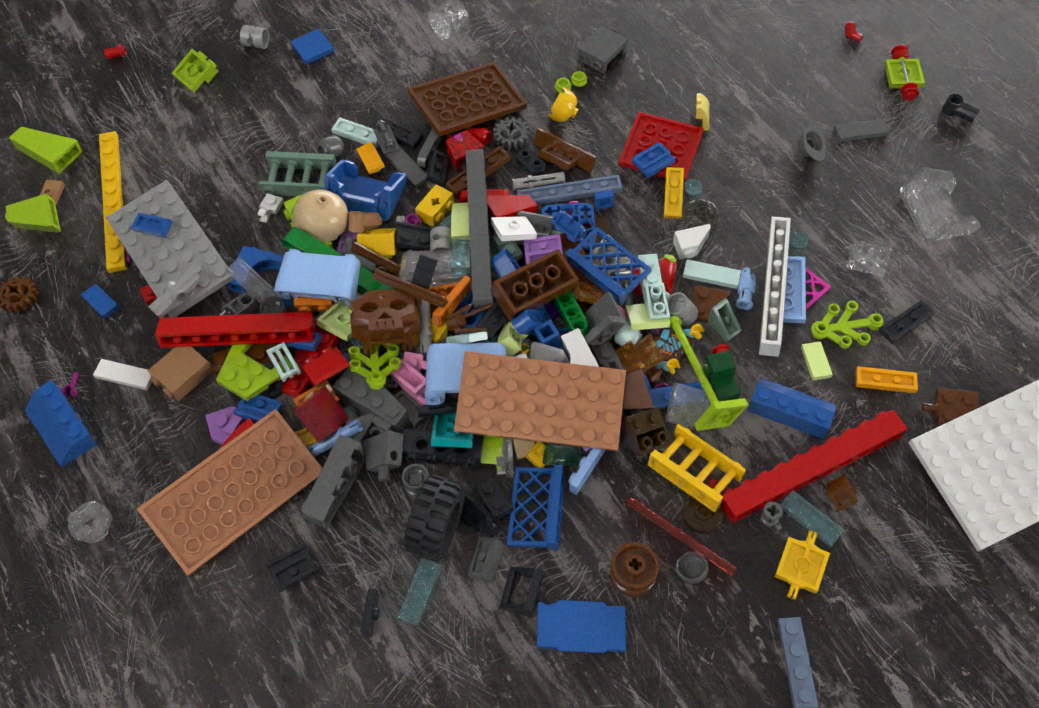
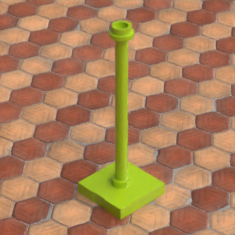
M678 316L670 317L669 328L674 329L711 403L694 424L696 430L702 431L729 427L748 406L746 399L718 401L680 326L682 323L681 319Z

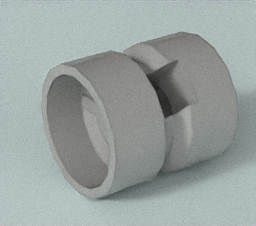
M243 25L240 31L241 45L266 49L269 43L268 29Z
M445 226L433 228L430 231V256L436 260L452 258L454 254L451 229Z
M678 292L667 298L669 314L671 316H678L682 321L681 325H690L696 320L698 309L686 295Z

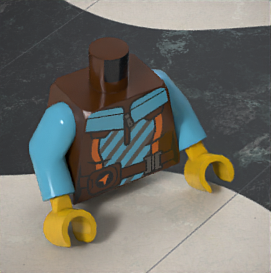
M695 324L690 329H683L691 348L694 340L693 337L701 339L702 335L700 332H704L700 324ZM665 328L659 336L648 332L644 342L651 345L649 356L657 369L663 368L664 371L675 374L676 370L681 368L680 364L687 355L674 329Z

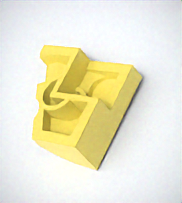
M697 93L696 119H703L704 130H709V101L703 94Z

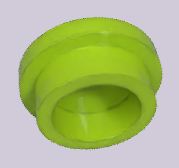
M576 71L571 76V83L577 87L584 86L587 83V76L582 71Z
M567 78L557 80L555 83V90L557 92L564 93L562 91L563 87L571 90V83Z

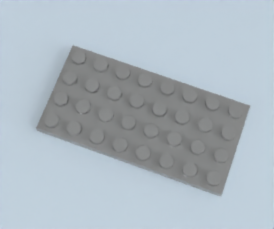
M165 180L106 217L157 298L163 294V288L167 283L171 281L176 282L190 268L203 279L188 293L189 296L185 303L175 305L167 313L170 318L180 315L235 279V276L168 180ZM143 213L167 218L173 223L165 238L135 232L131 229V226L137 214Z

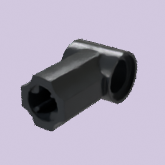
M956 93L950 94L942 107V112L947 116L957 115L972 123L980 110L963 102L964 100L961 95Z

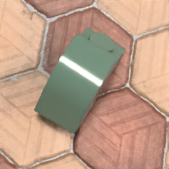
M498 235L490 238V247L495 255L506 248L512 253L516 261L523 258V253L515 241H501Z

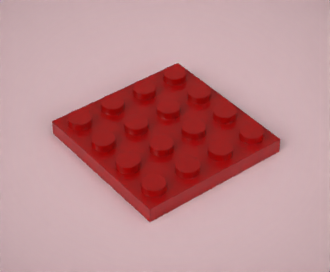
M638 112L618 166L640 171L632 163V158L660 142L670 152V155L675 157V162L668 167L684 168L683 183H685L704 128ZM666 168L654 175L666 178Z

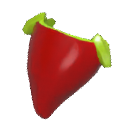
M665 254L664 258L658 260L665 292L671 294L673 292L677 262L673 255Z

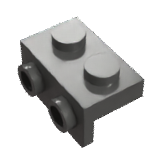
M524 211L518 212L517 217H527L536 231L537 237L551 236L553 223L550 219H553L552 216Z

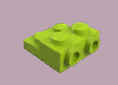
M191 49L172 74L195 93L204 81L209 83L218 73V70L216 69L217 65L210 59L207 61V56L201 51L197 53Z

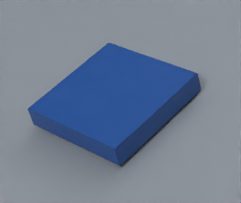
M319 28L290 41L292 47L306 65L334 52L333 46Z

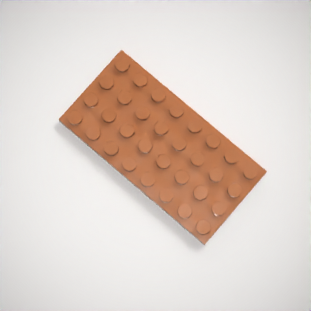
M465 351L454 432L618 451L626 370Z
M274 409L137 508V510L187 576H189L315 481L322 467L279 412Z

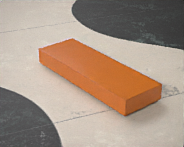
M465 275L446 297L448 303L445 307H438L433 312L434 326L441 327L448 315L452 314L471 291L470 277Z

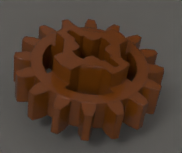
M15 276L14 280L8 278V283L2 282L3 287L0 288V307L4 311L7 310L9 313H12L13 310L19 313L20 309L26 311L27 306H33L32 301L38 300L35 297L39 295L38 287L31 278L27 279L25 276H22L20 279L18 276Z

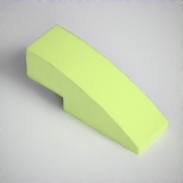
M454 203L452 205L451 238L453 245L470 244L468 203Z
M507 319L501 329L497 343L504 345L506 355L512 357L522 350V340L528 335L519 334L513 327L512 322Z

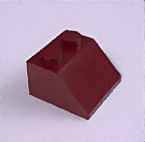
M326 386L292 409L317 443H320L335 432L349 418Z

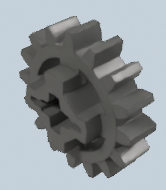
M506 117V121L500 120V124H495V128H493L494 141L497 142V145L502 144L503 149L507 146L508 150H511V147L517 150V146L524 147V143H528V138H530L529 126L526 125V121L521 123V118L515 120V117H512V120H509Z

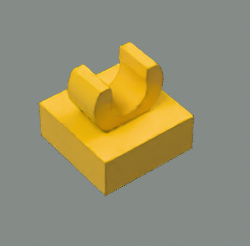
M536 442L525 457L536 468H543L554 454L542 442Z

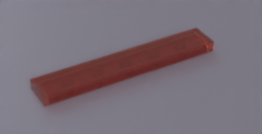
M629 497L626 501L627 505L730 575L734 576L738 571L737 567L636 499Z

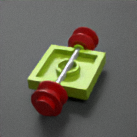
M897 45L891 50L892 59H886L884 63L890 89L901 88L902 99L911 101L919 95L918 88H923L925 81L919 59H908V47L906 45Z

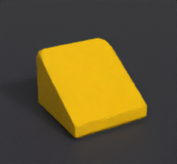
M432 318L431 332H433L432 340L435 343L447 338L448 327L446 322L439 328L434 326Z

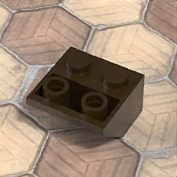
M658 407L621 419L620 441L637 456H642L671 445Z

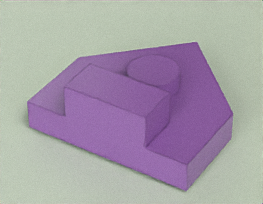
M231 406L205 415L213 442L222 445L246 421L242 417L234 415L233 410L236 407Z

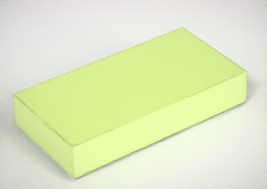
M821 341L802 344L801 350L812 381L831 378L833 374Z

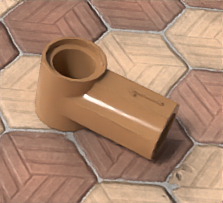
M349 212L348 231L362 233L364 229H375L382 225V218L379 213Z

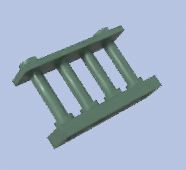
M266 151L265 157L270 167L268 181H259L258 184L262 195L299 196L313 190H325V175L337 164L335 155ZM278 168H288L285 182H275ZM295 169H305L302 183H292ZM312 170H321L319 184L309 183Z

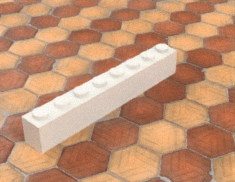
M772 217L759 355L779 357L791 218Z

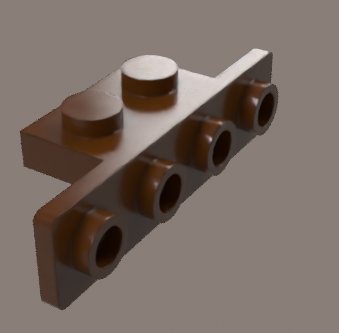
M540 128L537 129L533 143L542 148L539 156L544 158L545 161L554 163L563 170H569L574 166H578L588 172L593 170L596 156Z

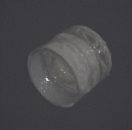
M445 0L427 13L428 22L433 32L444 41L449 40L456 35V32H461L469 26L468 14L458 0Z

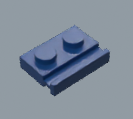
M660 142L632 158V163L646 175V178L651 177L675 162V157H672L670 152Z
M257 395L249 401L242 398L238 403V407L233 410V413L245 420L250 418L252 422L256 423L274 409L280 413L283 403Z

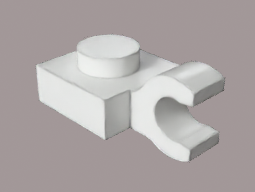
M266 194L259 206L258 215L261 216V222L267 223L271 214L277 215L284 203L282 197Z

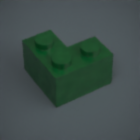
M729 350L707 356L703 365V371L718 401L739 399L741 394L734 379L736 365Z

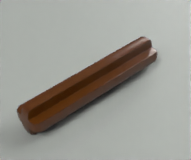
M355 242L351 247L352 252L376 263L378 266L386 268V270L395 275L400 274L402 270L401 265L358 242Z

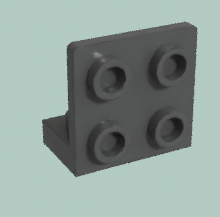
M610 292L603 295L584 313V317L590 327L589 333L584 339L587 345L602 346L626 324Z

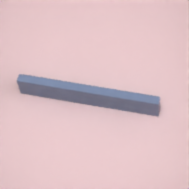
M613 175L517 190V195H529L537 205L593 197L595 193L612 190L613 193H619L623 191L620 176Z

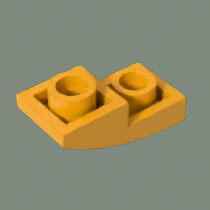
M372 142L356 149L369 174L379 172L385 167Z

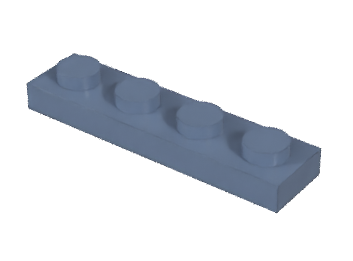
M801 617L780 618L777 620L793 708H818Z

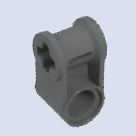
M246 291L225 304L221 312L228 307L234 315L255 314L259 309V304L254 295Z

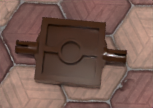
M937 388L935 391L936 400L934 404L923 402L921 406L922 411L934 412L936 428L980 408L978 392Z

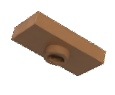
M46 180L40 195L47 194L55 201L56 206L65 184L63 181Z

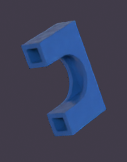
M243 246L231 269L235 279L227 283L229 290L240 294L249 291L255 278L260 273L267 270H280L284 256L271 251H262L255 247ZM292 296L290 300L278 297L280 304L294 307V298Z

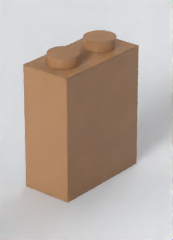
M174 347L148 370L151 375L150 381L156 387L161 386L163 388L162 391L168 398L174 397L178 402L213 372L209 362L192 347Z

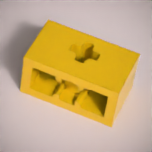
M435 185L415 208L416 215L420 218L419 220L435 228L438 223L443 221L446 213L452 210V205L455 203L453 193Z

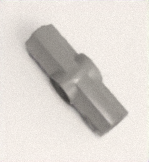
M190 268L176 282L171 281L167 283L163 288V294L149 308L159 318H162L175 305L185 303L189 296L188 293L203 279Z

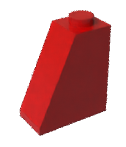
M529 195L487 196L488 218L490 221L491 218L517 217L519 211L530 213L538 211L537 203Z

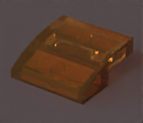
M648 334L635 345L630 340L615 351L623 370H626V374L641 369L643 371L648 370L665 360L651 334Z

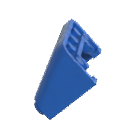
M342 159L325 175V190L338 195L346 204L348 213L350 211L376 212L380 214L382 221H386L392 216L406 185L407 174L394 172L389 177V183L358 176L357 166L351 161Z

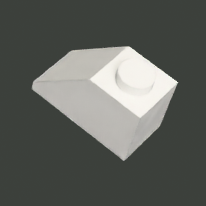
M710 224L675 231L673 244L679 259L692 258L698 255L708 239Z

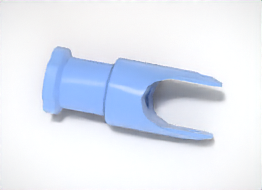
M748 267L744 268L741 272L738 286L739 299L736 302V306L743 310H749L753 307L752 296L755 293L756 276L750 275V268Z

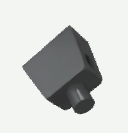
M387 430L363 441L366 467L368 471L378 473V481L380 482L390 481V471L400 467L402 463L403 434Z

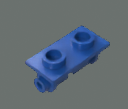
M559 211L556 220L550 219L555 225V229L567 234V238L570 241L576 243V241L582 242L584 240L581 237H584L587 233L585 227L575 220L572 223L574 218L565 211Z

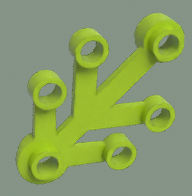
M849 301L838 322L829 324L833 316H837L840 311L839 305L830 304L823 320L812 324L811 333L816 339L828 338L838 343L844 349L850 347L852 339L858 341L860 345L866 346L871 339L870 335L865 332L860 334L852 329L868 327L873 331H877L882 327L884 320L880 314L876 313L866 319L848 321L851 315L858 309L857 302ZM839 331L845 335L840 337L834 332Z
M381 344L374 345L375 353L370 355V358L361 354L359 347H350L348 353L349 357L353 359L349 362L350 371L365 377L371 389L378 390L383 388L386 383V377L401 367V360L396 357L399 355L398 345H389L387 348L388 352L378 358V348H380ZM389 361V365L380 371L379 368ZM361 363L370 367L372 372L361 367Z

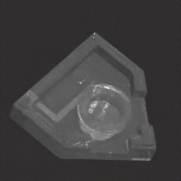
M504 438V445H500V457H496L497 474H505L506 478H513L512 439Z

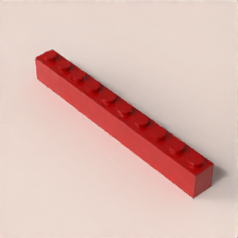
M894 410L887 413L882 411L875 416V419L871 421L868 419L864 420L855 429L848 428L841 436L837 438L833 436L826 440L825 444L821 446L815 445L803 455L799 453L792 457L791 461L787 463L781 462L769 472L765 470L751 481L750 479L743 481L736 489L729 488L721 494L723 496L721 502L723 511L733 524L764 508L768 502H776L900 439L908 428Z

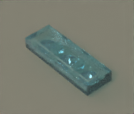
M458 239L452 241L451 274H469L471 263L470 240Z
M794 490L780 504L784 512L807 530L813 531V534L816 532L817 537L830 548L844 532L842 527Z
M421 558L397 617L399 621L419 627L442 569L440 564Z

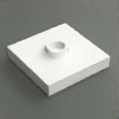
M526 216L491 218V225L501 241L535 240L537 238V233Z

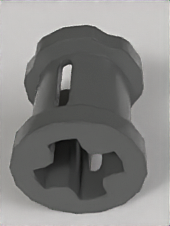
M768 502L761 512L760 520L765 526L773 527L782 516V507L776 502Z

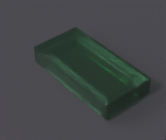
M546 443L542 463L545 465L579 466L583 448Z

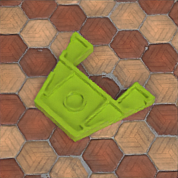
M253 344L232 345L216 378L219 385L249 401L268 389V385L276 380H282L275 367L270 370L245 355L246 351ZM284 356L283 358L290 370L294 369L289 359ZM279 361L278 364L282 372L286 373L284 366L282 365L281 361Z

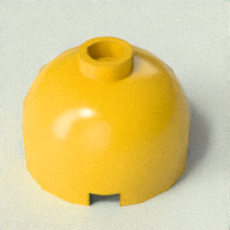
M565 87L562 89L564 93H559L551 108L552 115L548 114L547 116L556 122H565L570 117L574 118L578 111L575 94Z

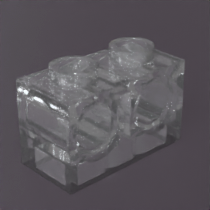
M854 240L846 267L883 277L889 264L892 249Z

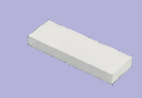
M104 359L100 360L93 374L97 379L147 391L152 383L150 381L151 375L147 369Z

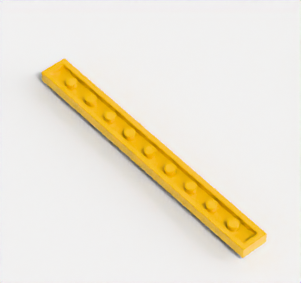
M116 131L99 134L106 267L109 273L127 270L126 250L106 219L107 216L123 207L119 140Z

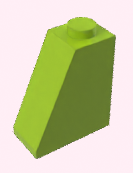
M47 194L5 206V218L8 223L16 228L61 232L55 201Z

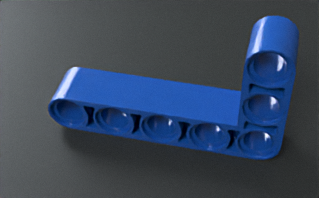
M506 248L490 259V263L499 278L520 268L512 253ZM541 306L535 310L526 309L511 322L519 334L535 335L533 328L548 320L552 321L544 306Z

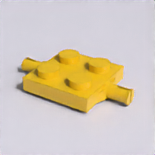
M813 531L808 532L806 541H799L788 537L774 576L791 585L787 597L790 598L792 596L791 599L794 600L799 589H805L815 594L818 592L830 555L829 552L821 550L814 545L817 533L814 532L812 536Z

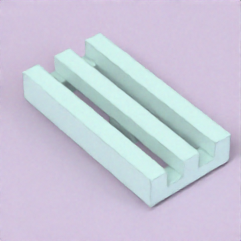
M284 342L266 350L283 382L287 381L286 378L288 377L290 379L293 378V375L296 373L297 375L301 374ZM279 349H283L294 369L290 370ZM273 352H276L278 358L280 359L282 365L286 370V373L282 372L279 364L277 363L275 357L272 354Z

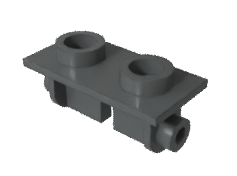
M383 120L377 121V128L373 129L383 154L400 150L390 126Z

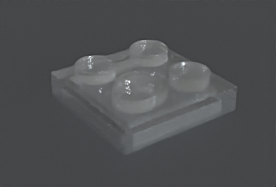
M677 382L673 383L665 422L675 425L680 424L685 428L697 431L694 424L710 406V401L705 391Z

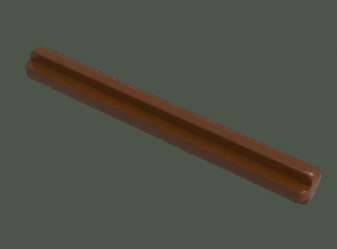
M379 269L372 273L374 280L440 308H444L448 303L446 297Z

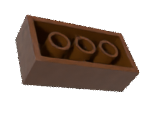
M557 249L495 280L490 291L511 322L526 309L535 310L572 291L579 279L560 250Z

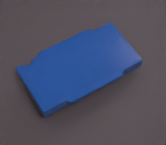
M559 600L557 603L551 604L538 602L537 649H557L564 652L586 653L625 652V606H606L604 602Z

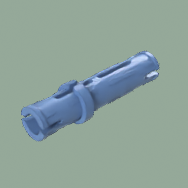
M356 419L345 427H339L336 432L320 443L316 442L306 448L315 458L332 448L339 434L350 438L363 431V427L359 428L362 424Z

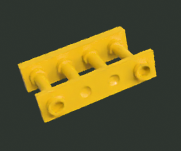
M678 424L675 428L673 436L675 440L664 453L654 450L650 454L648 466L715 513L723 499L720 493L733 478L740 483L746 469L697 437L688 428ZM684 444L692 451L680 465H677L669 458ZM700 455L709 463L694 477L686 469ZM715 467H718L726 474L712 489L705 485L703 481Z

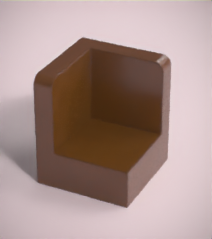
M846 475L827 483L828 497L838 511L858 502L856 490Z

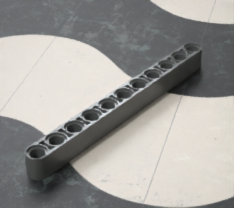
M483 149L466 150L474 309H479L489 304L494 305L493 294L490 291L492 287V270Z

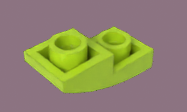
M484 435L481 463L502 465L505 438Z

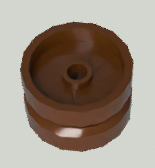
M636 542L624 544L617 549L612 557L610 578L618 592L629 597H639L652 590L659 572V561L653 550L642 543Z

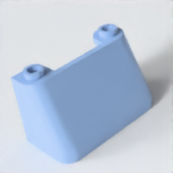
M289 249V252L284 254L275 283L274 293L280 299L290 300L291 296L296 299L298 297L333 300L334 302L342 301L345 302V305L350 306V301L356 298L361 263L356 259L355 255L351 254L334 256L301 253L299 250Z
M439 343L430 345L427 352L426 405H439L443 403L445 393H459L465 351L506 356L505 346L500 343Z

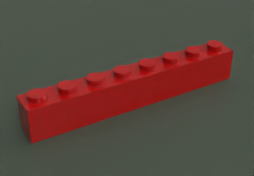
M312 312L171 317L159 319L155 336L160 348L313 342L316 325Z

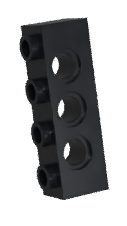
M404 429L402 459L415 462L418 460L425 461L428 464L438 462L448 466L458 464L468 468L481 467L483 436H473L472 448L444 447L447 449L439 452L438 450L443 447L431 446L432 431ZM420 446H427L423 450L418 449ZM459 450H466L463 454L458 453Z

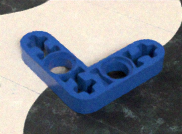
M591 204L546 205L542 209V215L549 216L548 213L551 212L552 215L550 216L553 217V220L557 219L559 211L568 210L572 212L570 215L574 218L572 222L575 220L581 225H591L590 229H585L587 233L584 237H581L582 239H585L595 229L594 209ZM584 211L588 213L586 218H584ZM596 236L592 239V243H596Z

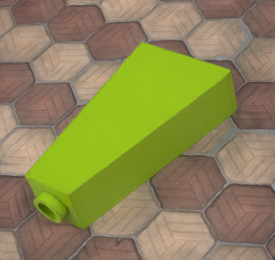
M20 127L9 137L16 149L58 174L83 152L75 139L25 127Z

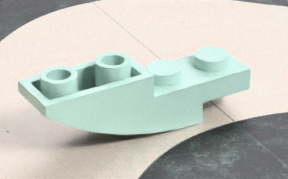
M657 254L638 255V259L652 269V272L640 282L650 320L669 319L664 283H662ZM639 267L640 274L644 271L641 267Z

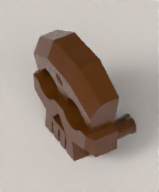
M391 288L369 290L350 301L352 337L362 342L364 355H368L367 349H369L370 355L374 354V345L401 343V349L407 352V345L409 351L414 349L412 337L421 330L417 297Z

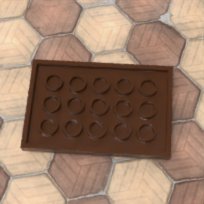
M495 62L407 88L408 95L438 136L527 108V102Z

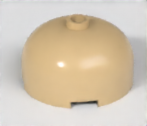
M327 190L309 191L303 194L295 204L293 224L294 227L301 229L320 242L332 241L346 231L348 209L344 201L333 192Z

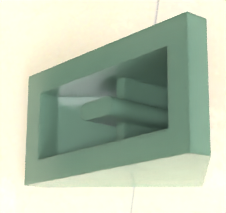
M727 299L722 300L711 308L708 324L726 341H729L742 331Z

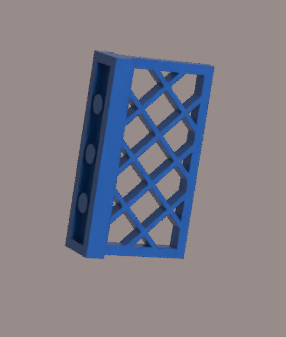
M598 227L573 250L570 248L565 253L567 262L605 293L610 292L614 300L620 305L626 301V296L652 272L648 265ZM597 234L603 238L601 243H592V239ZM614 246L616 253L606 254V247ZM603 247V254L593 255L592 248ZM583 248H590V255H581L579 252ZM617 257V264L606 265V258ZM619 257H628L630 263L619 264ZM603 258V265L595 266L593 264V259ZM641 267L644 269L641 274L633 275V268ZM630 268V275L619 276V269ZM617 269V276H607L606 270ZM620 280H631V284L624 289L620 286Z
M554 465V468L516 467L511 504L513 512L510 513L507 539L508 547H539L559 551L566 474L562 465ZM520 474H530L532 478L523 485L520 481ZM543 474H551L550 480L544 485L538 480ZM536 481L541 488L532 494L527 488ZM525 490L530 497L521 504L518 500V495ZM545 490L549 498L541 504L536 497ZM534 500L539 507L530 514L525 507ZM523 509L528 516L519 523L515 519L516 514ZM543 510L547 514V518L539 523L534 517ZM532 519L537 527L528 533L523 526ZM519 529L526 534L522 540L513 541V536ZM541 529L545 533V540L535 541L532 536Z

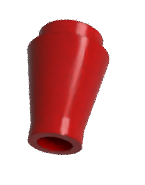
M467 128L466 130L483 145H488L491 141L492 133L487 128Z

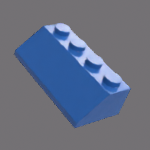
M760 377L747 411L824 439L830 428L836 405Z
M53 380L33 392L25 412L61 467L97 445L65 395Z

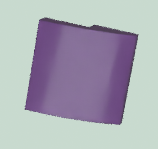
M560 234L537 237L535 240H524L526 265L557 249L563 255Z

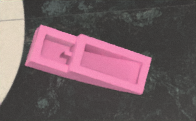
M401 359V367L390 373V376L420 405H426V378Z

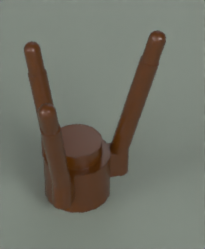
M468 304L455 313L448 315L446 325L450 331H455V334L486 332V328H463V326L466 325L465 318L493 307V304L462 315L461 313L471 308V304Z

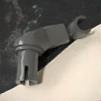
M345 238V254L355 255L356 259L361 263L360 266L370 272L379 269L387 273L386 268L382 266L376 268V263L351 251L356 238Z

